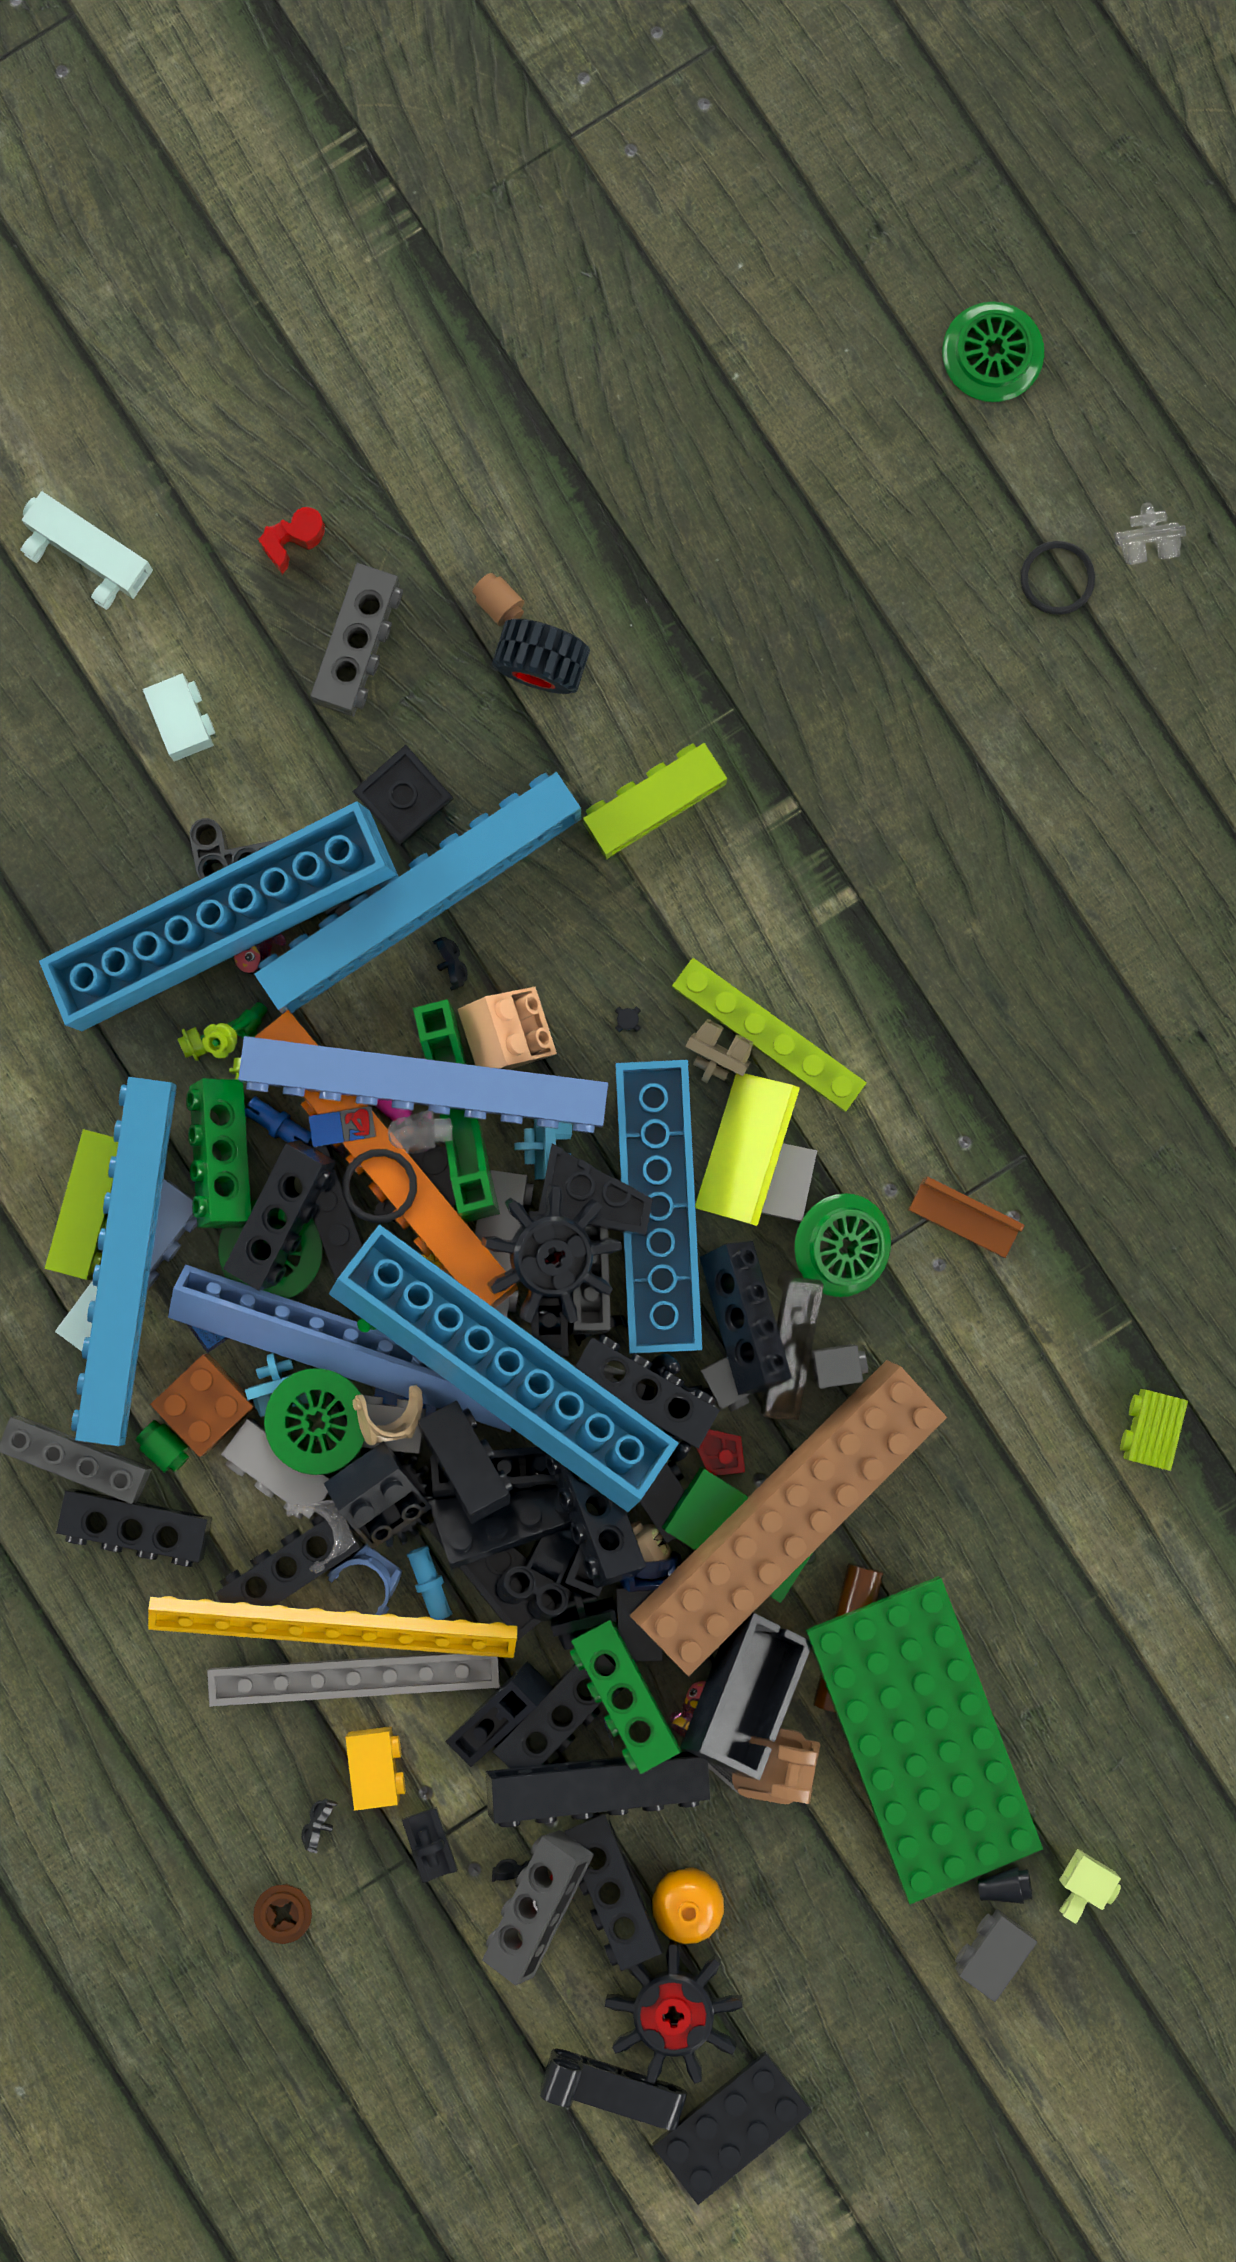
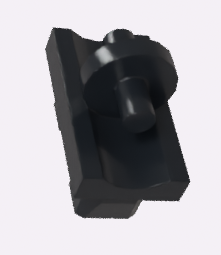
M572 1587L574 1598L569 1599L564 1612L551 1620L553 1636H558L565 1650L574 1648L571 1641L581 1636L580 1630L590 1627L596 1628L609 1620L617 1621L612 1597L598 1601L596 1595L590 1593L582 1596L579 1588Z
M437 1807L402 1818L422 1883L458 1871Z

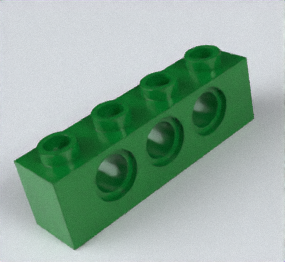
M202 1078L189 1086L186 1095V1106L191 1111L188 1141L193 1146L190 1176L191 1180L195 1182L192 1212L194 1217H197V1228H239L246 1224L251 1214L243 1082L237 1079ZM210 1111H213L219 1117V1125H216L211 1120ZM212 1146L218 1148L221 1152V1161L214 1157ZM215 1181L222 1186L223 1196H220L215 1191Z
M609 1620L572 1640L571 1642L575 1648L570 1651L572 1659L579 1671L585 1668L592 1682L588 1683L587 1687L597 1704L603 1701L609 1713L604 1719L612 1735L616 1737L620 1734L627 1748L622 1750V1754L630 1769L638 1768L640 1774L681 1753V1748L614 1621ZM604 1654L612 1656L616 1662L615 1671L609 1676L601 1675L596 1667L597 1660ZM621 1687L629 1689L633 1694V1703L627 1709L617 1707L614 1702V1693ZM638 1720L646 1722L651 1729L650 1737L645 1742H638L631 1735V1727Z

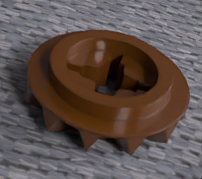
M287 1883L268 1888L259 1896L254 1907V1922L258 1931L263 1937L274 1943L286 1944L298 1940L305 1934L312 1919L310 1900L305 1896L301 1888H295ZM291 1901L289 1914L293 1917V1920L284 1918L275 1926L274 1923L278 1912L274 1909V1906L277 1905L282 1908Z

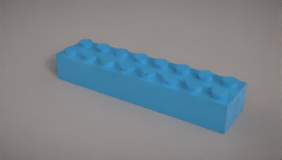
M688 1060L616 1063L621 1182L653 1199L646 1237L624 1233L629 1353L702 1350Z

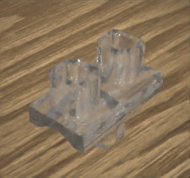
M1144 503L1141 506V515L1130 516L1131 527L1143 525V528L1114 533L1115 544L1122 546L1125 562L1129 565L1147 562L1145 543L1156 541L1158 558L1179 557L1181 548L1180 537L1186 536L1185 525L1179 526L1176 522L1156 526L1158 522L1167 521L1166 511L1154 512L1151 503Z
M422 1111L408 1117L398 1118L390 1124L388 1138L396 1148L406 1149L408 1154H417L435 1148V1145H439L441 1142L452 1140L451 1119H434L433 1111Z

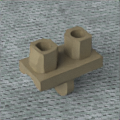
M709 1019L705 1021L697 1033L694 1032L685 1046L711 1060L708 1061L697 1056L693 1063L694 1066L705 1071L701 1081L708 1083L712 1075L725 1081L729 1071L717 1066L718 1064L743 1076L751 1063L748 1058L751 1054L753 1042L736 1035L729 1050L716 1044L724 1028Z

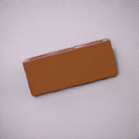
M930 1177L923 1178L908 1208V1211L1002 1258H1006L1018 1232H1022L1025 1226Z

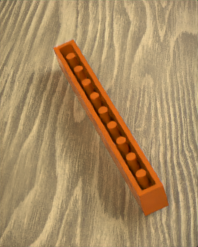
M289 1010L255 1036V1038L317 1045ZM305 1090L303 1097L305 1101L300 1104L309 1116L368 1107V1105L355 1103V1096L341 1095V1101L319 1099L320 1092ZM372 1111L375 1137L335 1143L333 1145L335 1148L341 1144L350 1154L345 1158L349 1164L358 1155L372 1149H388L401 1154L412 1165L416 1174L417 1193L412 1206L401 1217L395 1219L403 1230L410 1226L418 1236L413 1242L426 1258L433 1254L441 1264L438 1268L493 1308H496L518 1290L516 1283L499 1293L493 1294L489 1290L487 1283L495 1276L506 1271L488 1249L481 1244L482 1242ZM386 1156L372 1157L363 1161L354 1170L358 1175L363 1172L367 1174L372 1180V1183L368 1185L369 1189L381 1203L387 1199L395 1208L394 1211L398 1210L406 1201L410 1191L409 1177L405 1168L396 1160Z

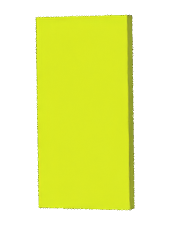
M736 1073L695 1204L696 1209L751 1225H758L800 1090L799 1087L750 1074L741 1076Z

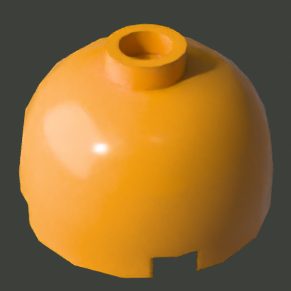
M696 1868L679 1869L666 1874L657 1884L652 1897L653 1917L658 1928L671 1940L682 1944L699 1943L709 1938L719 1927L724 1914V1898L718 1883L707 1872Z

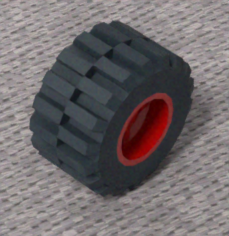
M528 619L506 620L492 665L508 678L532 688L557 694L576 693L590 648L575 635L557 627Z

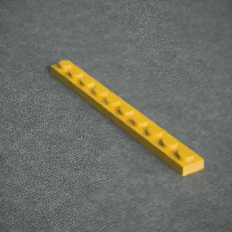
M172 1596L162 1598L150 1597L148 1608V1630L514 1658L517 1641V1626L506 1625L500 1622L485 1624L473 1623L463 1619L448 1621L435 1620L431 1617H398L394 1614H361L357 1611L334 1612L325 1611L320 1608L296 1609L283 1605L258 1606L246 1602L235 1604L220 1603L209 1599L198 1601L182 1600Z

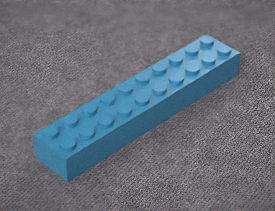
M555 772L551 776L544 773L538 776L529 784L530 790L521 796L514 793L505 798L499 804L500 810L491 816H488L487 813L480 815L469 824L471 829L461 836L454 833L444 839L439 844L441 849L430 857L427 853L420 855L409 864L411 868L400 877L396 875L380 883L381 889L370 897L367 893L357 897L349 904L351 908L340 917L337 913L327 917L318 925L321 928L310 937L306 933L297 937L288 945L290 950L280 957L277 954H273L263 960L258 965L260 970L254 973V975L277 1009L282 1014L287 1010L293 1013L582 819L581 807L558 773Z
M356 801L47 956L39 962L64 1024L76 1030L84 1031L398 874L370 810Z
M380 1224L341 1273L329 1292V1295L627 1512L641 1501L679 1444Z

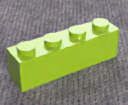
M694 743L686 746L676 754L678 759L666 766L662 762L654 766L646 773L647 779L637 785L634 781L627 783L616 791L618 797L607 804L604 800H601L585 811L588 816L583 818V824L606 860L726 785L727 777L705 743L698 747Z
M83 1129L44 1269L85 1280H93L94 1268L96 1264H101L102 1259L101 1250H98L99 1233L101 1228L106 1229L108 1214L103 1213V1204L106 1193H111L113 1178H109L108 1170L111 1157L117 1156L118 1142H114V1137Z

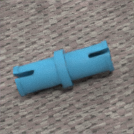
M423 1546L407 1553V1558L410 1560L418 1582L415 1585L417 1593H422L430 1617L435 1620H442L452 1615L453 1613L449 1608L441 1586L444 1583L442 1575H437L429 1553V1547Z

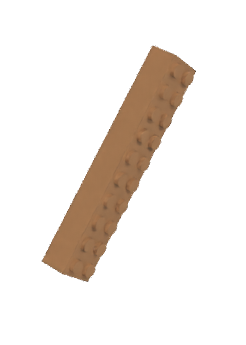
M886 1360L629 1616L689 1677L947 1417L901 1366Z

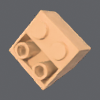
M536 987L485 996L458 1009L475 1066L510 1070L557 1054Z

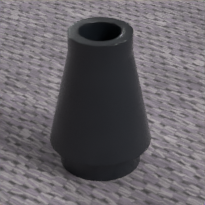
M1019 1867L987 1878L978 1879L981 1901L989 1900L1024 1904V1900L1033 1899L1028 1869L1020 1870Z

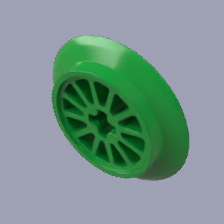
M983 302L965 309L952 321L944 337L942 357L948 376L962 392L981 401L1001 402L1019 396L1035 382L1044 362V343L1039 328L1024 311L1003 302ZM991 322L1000 323L997 334L993 332ZM985 324L987 335L978 327V325ZM1005 324L1013 328L1005 336L1001 335ZM972 332L979 340L970 338L967 335ZM1015 334H1018L1021 340L1008 342ZM995 343L1001 346L999 349L1001 354L996 353L993 357L989 356V348L986 345L992 347ZM964 345L976 348V350L966 352ZM1024 348V354L1013 351V349ZM979 357L980 359L971 366L968 359ZM1010 359L1021 362V365L1016 367ZM982 364L987 365L984 375L976 371ZM1002 364L1011 374L1006 376L1003 374ZM991 366H994L996 369L997 377L988 376Z
M848 1193L832 1195L815 1204L802 1219L795 1238V1258L802 1276L815 1290L833 1297L852 1296L869 1288L884 1271L891 1250L890 1229L880 1209L868 1199ZM851 1216L847 1226L846 1217ZM835 1220H837L839 1230L833 1225ZM862 1220L863 1225L857 1229L859 1221ZM826 1229L832 1234L830 1239L823 1237ZM868 1231L870 1232V1237L861 1239ZM843 1239L851 1241V1244L847 1246L848 1253L839 1251L843 1246ZM820 1242H828L829 1246L820 1249ZM872 1244L870 1252L862 1250V1246ZM830 1254V1256H828V1257L822 1262L821 1256ZM860 1254H864L869 1257L865 1264L860 1259ZM853 1261L859 1267L857 1272L854 1271ZM835 1263L833 1271L830 1273L828 1269ZM845 1266L846 1275L841 1276Z
M254 1200V1201H251V1202H250V1204H251V1212H252V1210H253V1208H254V1206H255L257 1200ZM280 1209L278 1212L279 1220L287 1222L286 1213ZM313 1219L304 1224L299 1234L302 1236V1251H295L292 1254L301 1257L298 1266H295L287 1259L285 1264L291 1267L293 1272L287 1277L284 1275L276 1286L263 1289V1291L289 1299L302 1292L313 1281L321 1265L323 1253L322 1240ZM245 1225L239 1228H223L218 1245L221 1269L226 1278L248 1285L223 1269Z
M314 1368L296 1372L277 1386L266 1406L264 1427L268 1443L280 1461L295 1471L310 1475H322L343 1468L355 1458L362 1448L365 1439L360 1430L357 1410L353 1408V1399H355L356 1395L361 1394L353 1383L334 1371ZM313 1390H321L318 1406ZM329 1392L335 1396V1399L325 1408ZM306 1393L309 1408L299 1400V1397ZM341 1402L345 1410L331 1414L334 1407ZM292 1405H297L303 1411V1415L292 1413L290 1411ZM321 1412L323 1414L321 1420L326 1423L325 1427L317 1428L314 1431L312 1429L313 1422L309 1420L310 1415H318ZM347 1416V1426L333 1422L335 1418ZM288 1418L299 1419L301 1424L289 1427ZM303 1428L304 1432L295 1441L291 1432ZM331 1428H336L345 1431V1435L342 1438V1440L331 1430ZM310 1435L308 1449L305 1450L300 1445ZM326 1435L336 1443V1447L331 1450L329 1449ZM318 1437L321 1444L322 1453L314 1452Z

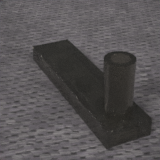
M784 1271L777 1280L778 1286L782 1290L777 1326L792 1380L764 1392L761 1413L764 1418L799 1420L824 1284L817 1279L799 1278L793 1271Z

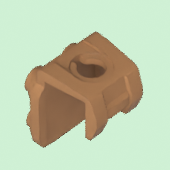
M780 1728L775 1742L751 1737L749 1743L767 1746L772 1750L760 1780L732 1773V1783L738 1793L747 1798L779 1804H790L792 1802L810 1804L821 1746L820 1742L806 1740L802 1733Z

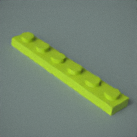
M695 958L690 960L672 985V988L735 1034L752 1041L756 1049L842 1111L846 1112L866 1085L867 1082Z

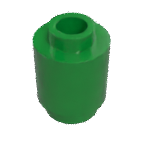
M153 1420L135 1439L140 1445L139 1450L163 1473L169 1469L175 1473L189 1459V1456L186 1454L189 1446L165 1423L160 1424Z

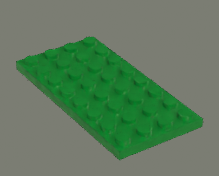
M935 1577L805 1630L905 1898L909 1904L918 1902L1043 1850L941 1577Z

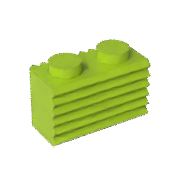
M1141 1389L1139 1395L1134 1394L1129 1408V1415L1134 1416L1131 1430L1124 1431L1120 1444V1450L1125 1451L1124 1459L1171 1471L1188 1400Z

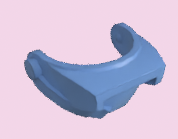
M366 1543L346 1560L333 1567L327 1575L329 1577L328 1581L332 1583L339 1576L341 1570L349 1565H366L375 1570L382 1578L385 1586L384 1603L378 1607L375 1615H383L390 1609L386 1605L399 1583L402 1570L375 1549L372 1550Z

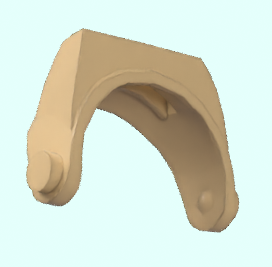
M417 1385L409 1387V1401L402 1416L395 1422L387 1425H375L368 1416L364 1396H355L353 1408L357 1410L360 1430L367 1444L375 1445L383 1441L387 1442L413 1437L418 1420L421 1418L423 1407L422 1390Z

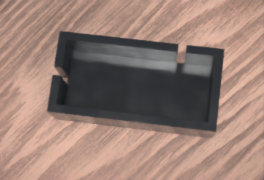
M752 1613L720 1645L680 1748L738 1776L760 1780L772 1749L767 1746L749 1743L750 1739L753 1737L775 1742L812 1647L810 1640L787 1629H781V1626Z

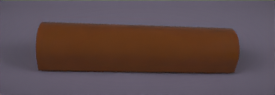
M848 1563L834 1618L876 1602L884 1572ZM820 1673L813 1705L836 1713Z

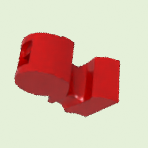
M302 507L293 514L291 523L283 519L278 524L266 526L264 533L258 538L261 548L283 575L288 569L290 561L284 545L287 542H293L300 547L310 550L322 540L325 533V525L320 513L316 509Z

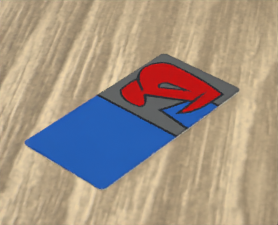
M371 1106L309 1116L313 1147L376 1136Z

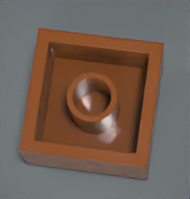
M209 1353L200 1356L150 1404L199 1457L205 1456L256 1408L253 1399L247 1400L245 1391Z

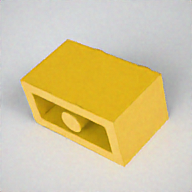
M392 1726L348 1732L345 1738L354 1811L398 1805L400 1794L406 1793L404 1773L397 1772L396 1758L401 1757L399 1735L393 1736Z

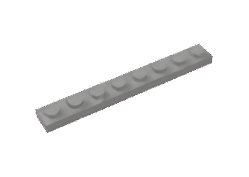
M454 1653L220 1667L207 1670L209 1707L500 1688L498 1657Z

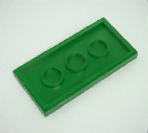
M700 1467L662 1526V1529L696 1550L749 1497L703 1467ZM811 1555L770 1595L771 1598L779 1603L783 1601Z

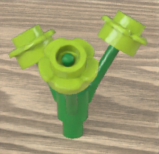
M256 1002L250 1010L246 1009L238 1018L228 1024H210L205 1028L204 1034L201 1036L196 1027L187 1031L183 1028V1036L178 1038V1042L185 1057L193 1056L195 1061H199V1056L210 1052L216 1058H226L228 1053H232L236 1047L237 1035L244 1039V1036L255 1038L258 1033L257 1028L262 1024L261 1018L267 1013V1008L262 1003ZM234 1058L233 1068H229L231 1074H236L235 1079L237 1080L239 1078L241 1058Z

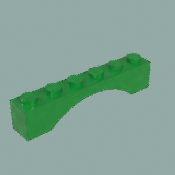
M446 999L413 1008L425 1059L466 1064L456 1014L449 1000ZM450 1109V1115L440 1114L458 1214L465 1223L499 1215V1206L479 1119L464 1117L465 1110Z

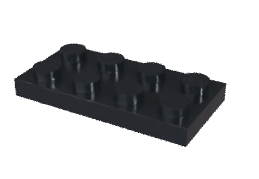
M764 2051L679 2121L676 2130H667L652 2143V2147L697 2205H699L811 2114L812 2110L769 2054Z

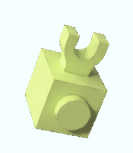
M1077 1849L1059 1879L1062 1885L1071 1891V1894L1059 1911L1063 1913L1065 1918L1076 1924L1087 1902L1103 1910L1107 1903L1112 1904L1121 1889V1885L1118 1883L1121 1878L1112 1869Z

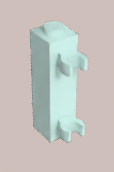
M43 491L40 492L37 498H31L23 510L24 517L22 522L33 532L32 536L25 541L21 548V551L25 553L24 555L37 563L50 543L104 579L95 589L91 598L105 610L111 606L119 590L134 599L153 571L148 561Z

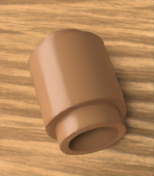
M489 573L473 588L472 593L476 596V602L498 626H503L506 620L520 619L524 613L522 610L524 600L502 577H496L493 573Z

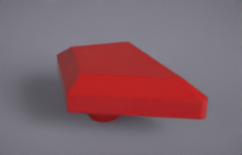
M709 1429L699 1449L697 1448L706 1470L715 1476L744 1473L745 1466L741 1436Z

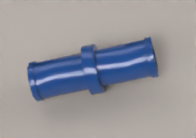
M257 1096L248 1103V1106L251 1108H245V1117L252 1119L269 1130L268 1135L275 1139L279 1137L287 1143L301 1140L311 1146L309 1144V1141L312 1142L311 1132L290 1119L291 1115L285 1111L278 1112L261 1101Z

